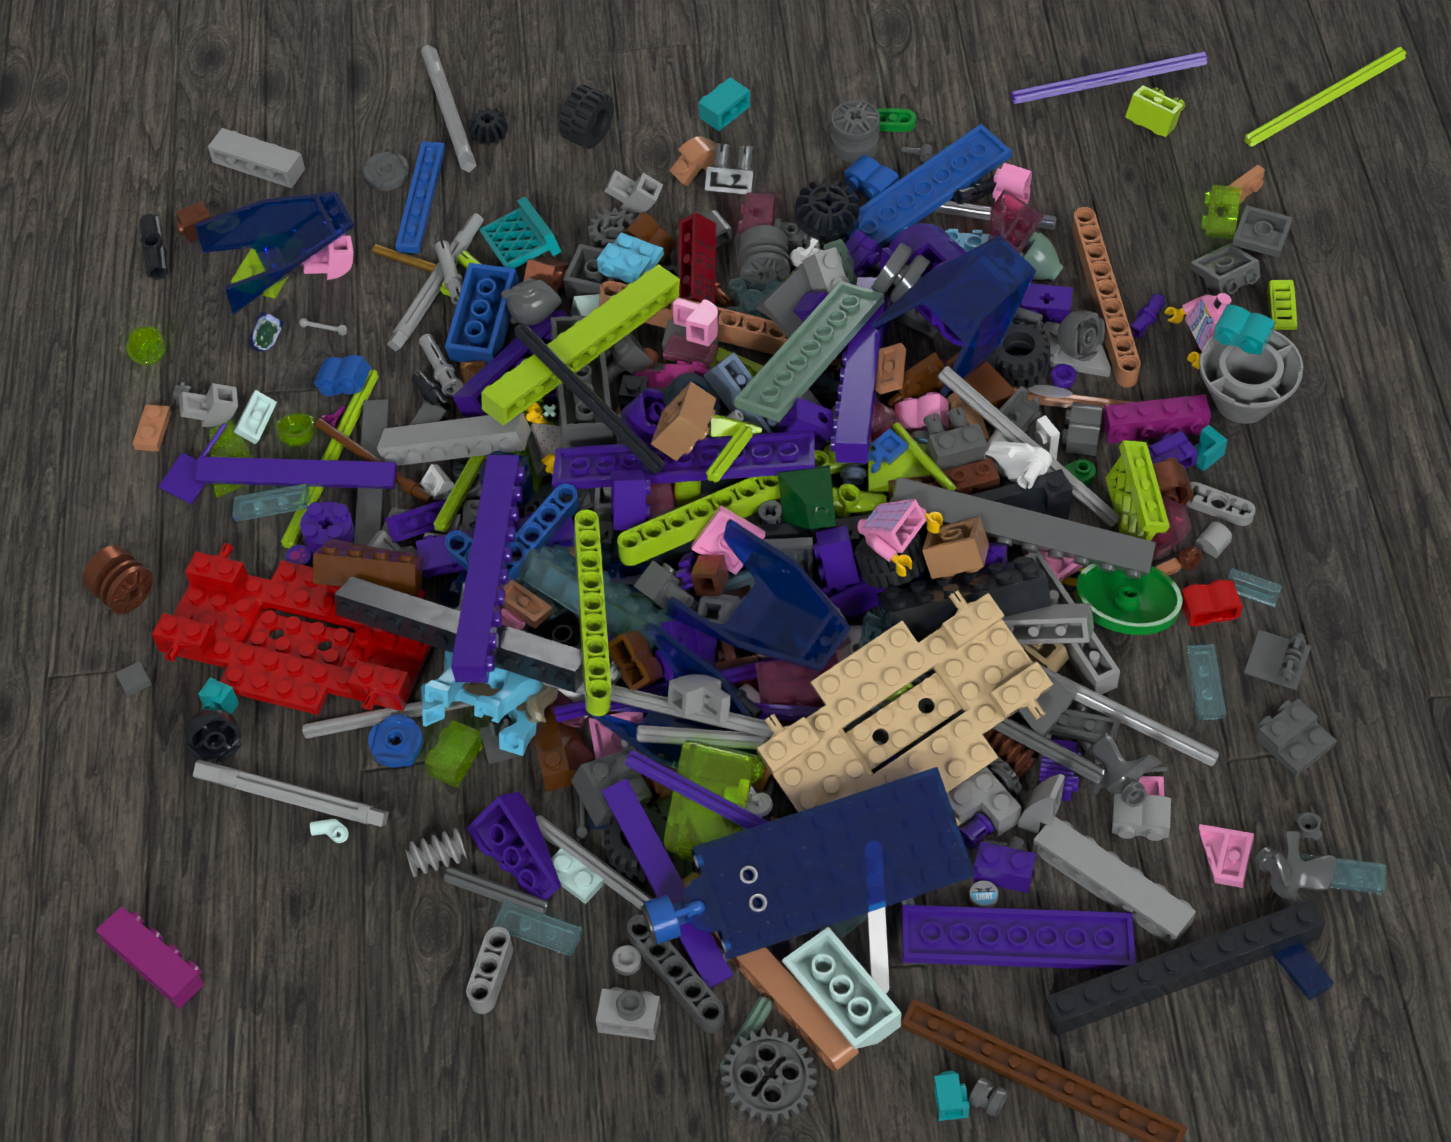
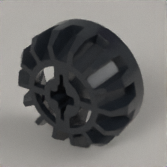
M823 179L822 184L815 180L810 182L809 187L806 186L800 190V194L796 198L795 220L800 229L807 235L819 240L833 241L846 237L857 225L860 212L859 198L853 194L851 187L846 186L842 188L841 181L837 180L836 184L832 185L828 184V179ZM823 192L819 197H813L815 193Z

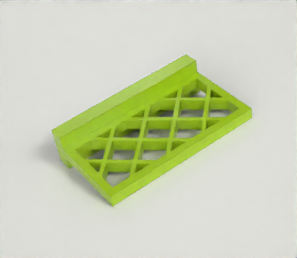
M1123 440L1119 445L1121 456L1105 477L1113 509L1120 516L1117 522L1120 534L1151 541L1157 532L1166 533L1170 527L1147 443Z

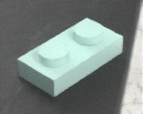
M255 390L251 394L234 433L256 444L277 402Z
M562 848L551 858L562 887L586 904L604 885V881L600 876Z

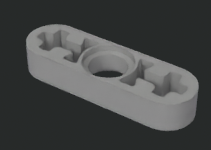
M1190 482L1193 493L1198 495L1194 497L1191 504L1189 500L1185 506L1239 526H1247L1252 523L1255 515V506L1250 501L1198 482ZM1221 500L1225 503V506L1216 508L1211 502ZM1242 510L1246 511L1244 515H1240L1239 513Z

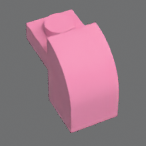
M327 236L326 249L302 250L301 259L304 274L326 273L327 280L346 274L353 263L354 253L351 236Z
M678 298L673 303L674 324L686 327L687 341L710 346L718 335L717 307L705 299L700 304Z

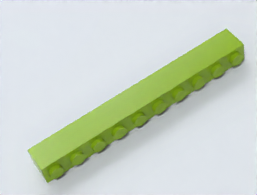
M658 264L653 269L646 271L635 282L629 283L617 295L610 297L603 305L595 308L585 318L578 320L567 331L560 333L547 346L576 373L679 297L680 279ZM534 354L528 359H524L520 365L510 372H506L502 378L492 385H488L481 392L482 410L504 426L563 382Z

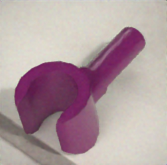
M341 406L334 414L323 415L322 419L335 427L337 419L346 411V407Z

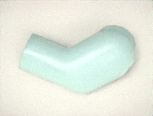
M337 819L310 822L312 836L326 834L337 843H342L348 838L347 828Z

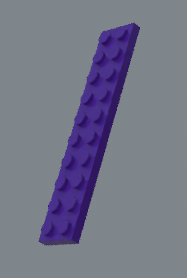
M814 430L753 435L721 479L777 476V471L815 468ZM733 436L704 438L702 441L698 439L688 455L683 454L677 461L651 445V442H645L665 462L664 470L658 474H654L625 444L557 448L552 478L553 490L564 483L573 485L575 489L611 487V471L643 470L645 478L650 480V484L708 480L706 471Z

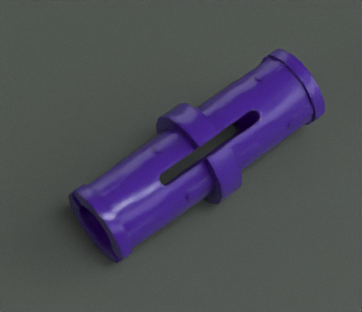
M1153 294L1148 303L1137 312L1135 321L1130 325L1133 337L1141 338L1148 326L1156 321L1158 312L1166 303L1161 295Z

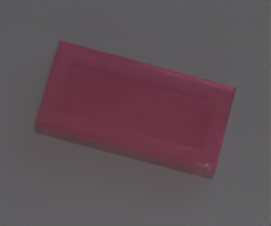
M671 334L663 351V359L676 362L683 361L691 365L692 362H699L707 365L706 369H711L718 352V345L711 343L710 346H705L687 341L685 337Z

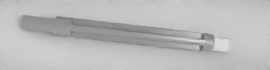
M426 45L421 49V53L461 169L470 173L477 166L437 50L430 45Z
M477 213L469 217L462 230L457 233L450 244L455 265H457L458 255L467 250L472 242V238L484 221ZM438 262L393 331V335L387 345L394 351L399 350L405 341L409 339L439 293L445 278L440 262Z
M200 759L195 763L194 778L367 825L373 824L383 827L387 824L389 812L376 809L367 804Z

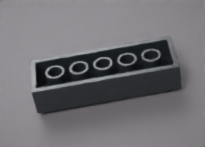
M1018 557L1013 562L1004 564L992 563L987 568L980 569L974 573H966L965 571L953 577H939L927 582L915 581L910 586L901 588L889 587L884 592L877 593L881 623L886 631L903 621L914 638L934 633L941 628L944 622L956 614L958 609L949 596L959 590L967 604L977 601L989 593L1004 614V617L1051 606L1048 577L1032 557Z

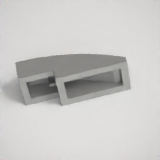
M1058 774L1050 777L1033 790L1020 817L1019 828L1038 835L1043 824L1052 825L1061 804L1064 775Z

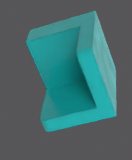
M1210 425L1201 431L1200 441L1194 446L1197 452L1195 465L1202 471H1205L1224 456L1227 439Z

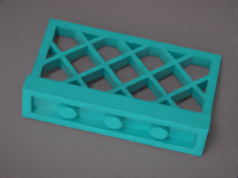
M526 197L517 200L520 208L479 229L503 267L514 269L526 263L528 259H533L548 250L552 256L561 253L552 231Z

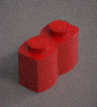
M1218 579L1209 585L1190 584L1181 591L1183 599L1182 609L1189 626H1203L1214 621H1230L1239 618L1243 605L1232 580Z

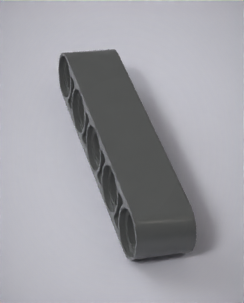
M643 915L633 916L627 924L631 946L638 949L641 958L703 1031L707 1033L720 1031L725 1023L724 1009L721 1001L669 941L660 944L652 942ZM642 929L647 931L643 935L634 934L636 931ZM656 950L664 951L660 956L652 955ZM675 970L682 972V974L677 977L669 975L672 971ZM691 991H697L700 993L697 997L694 998L687 996V994ZM709 1012H715L718 1014V1016L713 1019H708L704 1017Z

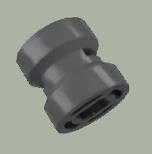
M981 1077L976 1083L968 1101L970 1105L976 1108L982 1107L988 1115L996 1118L1007 1099L1009 1091L1001 1087L995 1088L989 1080Z

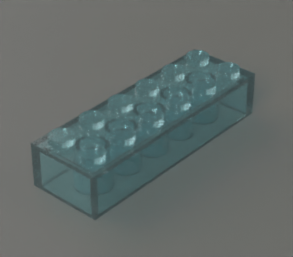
M558 544L550 547L542 546V548L530 549L518 577L579 615L576 558L569 554V550L566 547ZM603 572L607 632L616 638L620 634L637 630L646 639L650 654L653 655L656 654L655 651L664 650V643L661 639V622L675 621L673 619L674 615L666 610H659L652 606L653 602L642 596H636L631 593L632 589L621 583H615L610 579L611 576Z

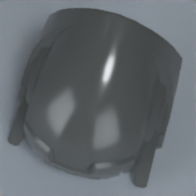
M528 278L512 287V289L501 292L502 297L507 300L506 304L512 316L510 318L512 324L518 322L520 324L525 323L527 326L538 325L550 317L561 304V298L549 285L542 280L536 281L533 278Z

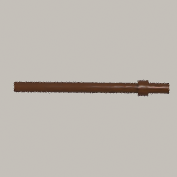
M322 418L316 421L315 426L364 461L383 462ZM397 471L396 483L402 487L405 493L410 496H416L427 505L432 502L433 496L420 488L418 482L412 478H406Z

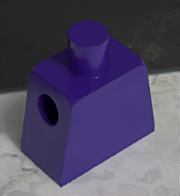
M797 398L793 407L779 422L778 433L814 430L815 450H820L827 440H831V436H836V434H833V412L820 405Z

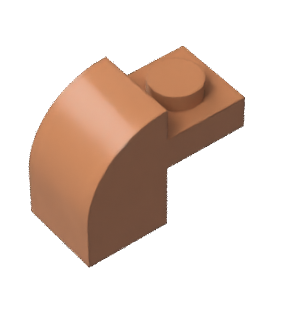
M701 136L688 140L678 149L682 155L669 171L682 184L689 186L702 168L707 170L708 166L714 164L715 143Z

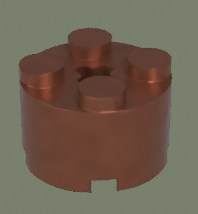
M1171 457L1163 462L1153 464L1167 516L1180 513L1185 509V504L1189 500L1191 504L1194 499L1185 467L1178 463L1176 458Z

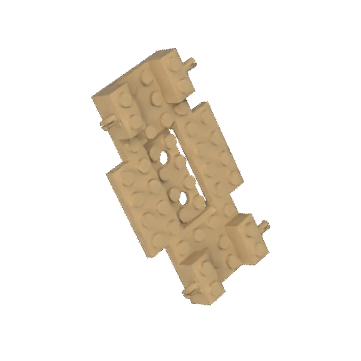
M959 590L949 596L958 609L956 614L944 622L940 629L919 643L904 622L901 621L811 681L810 684L825 706L806 719L803 717L794 724L782 727L775 714L764 720L774 734L769 741L757 748V753L820 845L840 833L843 834L850 847L855 842H859L860 839L852 829V824L889 798L901 816L906 820L910 819L998 759V756L983 734L1025 707H1028L1035 720L1040 719V717L1046 714L1036 700L1047 692L1053 683L1039 663L1035 662L1033 664L1002 620L1004 614L989 593L977 601L967 604ZM934 669L936 673L902 694L862 723L856 725L847 733L844 732L843 729L927 671ZM924 698H928L934 703V710L929 714L922 713L918 708L919 701ZM962 709L964 713L873 774L871 770ZM878 729L885 730L889 736L888 741L883 745L876 744L872 738L873 733Z

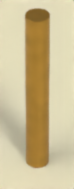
M377 244L374 245L372 251L374 254L431 273L437 265Z

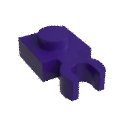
M694 551L684 554L678 563L676 577L681 576L683 590L693 587L691 572L697 560Z

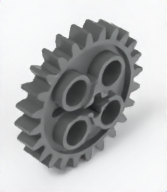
M762 1028L759 1037L753 1031H750L748 1035L749 1041L740 1036L738 1039L739 1047L734 1044L730 1046L729 1051L731 1054H725L723 1059L728 1065H722L720 1070L721 1073L727 1075L721 1078L720 1084L729 1086L724 1090L723 1096H733L729 1106L733 1107L738 1104L740 1109L737 1115L739 1116L747 1111L749 1113L748 1122H751L755 1116L759 1117L761 1126H763L766 1118H770L772 1126L776 1125L778 1117L784 1123H787L789 1113L797 1118L800 1113L798 1107L804 1110L807 1108L808 1103L805 1099H812L814 1093L810 1089L815 1088L817 1081L810 1079L815 1076L817 1070L808 1068L814 1059L813 1057L804 1058L808 1048L803 1047L798 1050L797 1044L799 1039L796 1038L790 1043L787 1041L788 1032L780 1038L778 1037L777 1029L773 1030L771 1036H767L765 1029ZM768 1052L773 1060L764 1061L759 1057V1053ZM781 1057H784L785 1061L776 1069L773 1078H769L759 1094L753 1097L751 1093L759 1087L764 1075L767 1076ZM782 1071H792L796 1075V1079H786ZM742 1074H750L754 1077L755 1082L747 1084L742 1081L740 1076ZM772 1092L776 1094L779 1101L769 1102L765 1099L764 1094Z

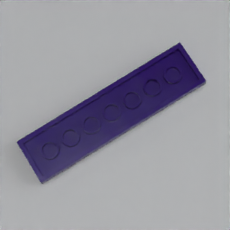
M902 905V963L1119 970L1136 964L1132 913Z

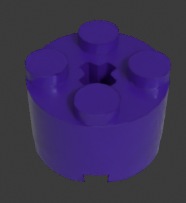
M656 389L645 390L621 410V419L644 442H652L662 411L665 408L663 392Z
M314 502L308 506L307 511L301 518L300 529L305 545L312 555L330 538L354 543L355 528L351 515L344 504Z

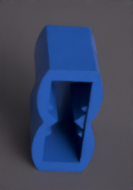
M862 155L845 170L846 185L851 187L853 191L863 193L868 200L873 199L899 181V175L895 171L880 165L876 160L867 155Z
M349 355L343 359L337 357L327 358L323 361L313 384L325 396H334L341 393H358L365 384L371 366L362 356Z

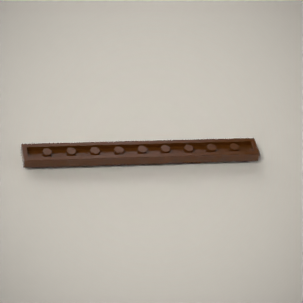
M913 999L901 1022V1028L1141 1142H1182L1187 1127L916 999Z

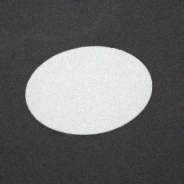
M1034 385L1028 388L1032 393L1047 397L1064 398L1072 396L1071 391L1056 386Z

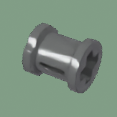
M769 500L759 506L758 511L762 521L761 525L776 524V521L777 524L784 523L782 507L778 502Z

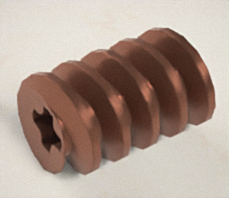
M994 728L983 734L998 758L1007 762L1019 778L1025 775L1036 763L1037 759L1032 758L1035 750L1029 748L1025 751L1026 745L1017 743L1016 740Z

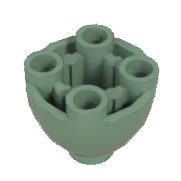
M1034 232L1023 246L1026 252L1021 251L1014 261H1023L1024 278L1032 280L1049 279L1053 282L1062 270L1063 265L1060 264L1057 252L1049 239L1041 232L1039 234Z

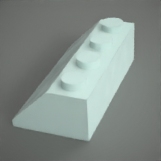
M829 927L782 959L785 966L854 1049L878 1044L901 1027L900 1010Z

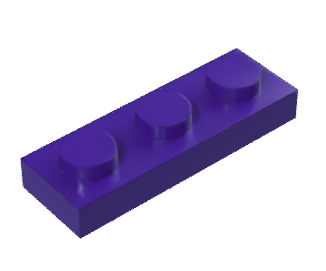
M447 499L385 518L392 543L435 530L434 521Z

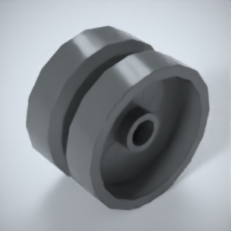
M902 242L896 248L871 287L874 291L885 294L891 285L894 284L896 287L890 295V301L898 307H901L907 297L913 294L916 289V283L921 282L924 277L923 273L931 262L920 254L908 266L906 263L912 254V249Z

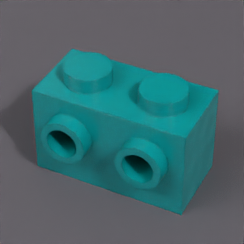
M731 77L698 102L699 118L716 130H722L751 107L750 90Z

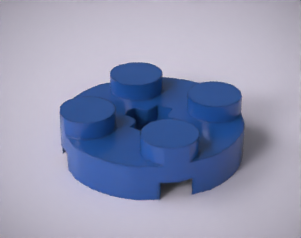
M391 715L386 717V721L381 722L379 725L376 723L368 736V745L374 760L387 767L411 766L414 764L424 744L421 729L415 724V721L408 716ZM396 737H400L402 741L398 745L389 743L390 740L393 741Z

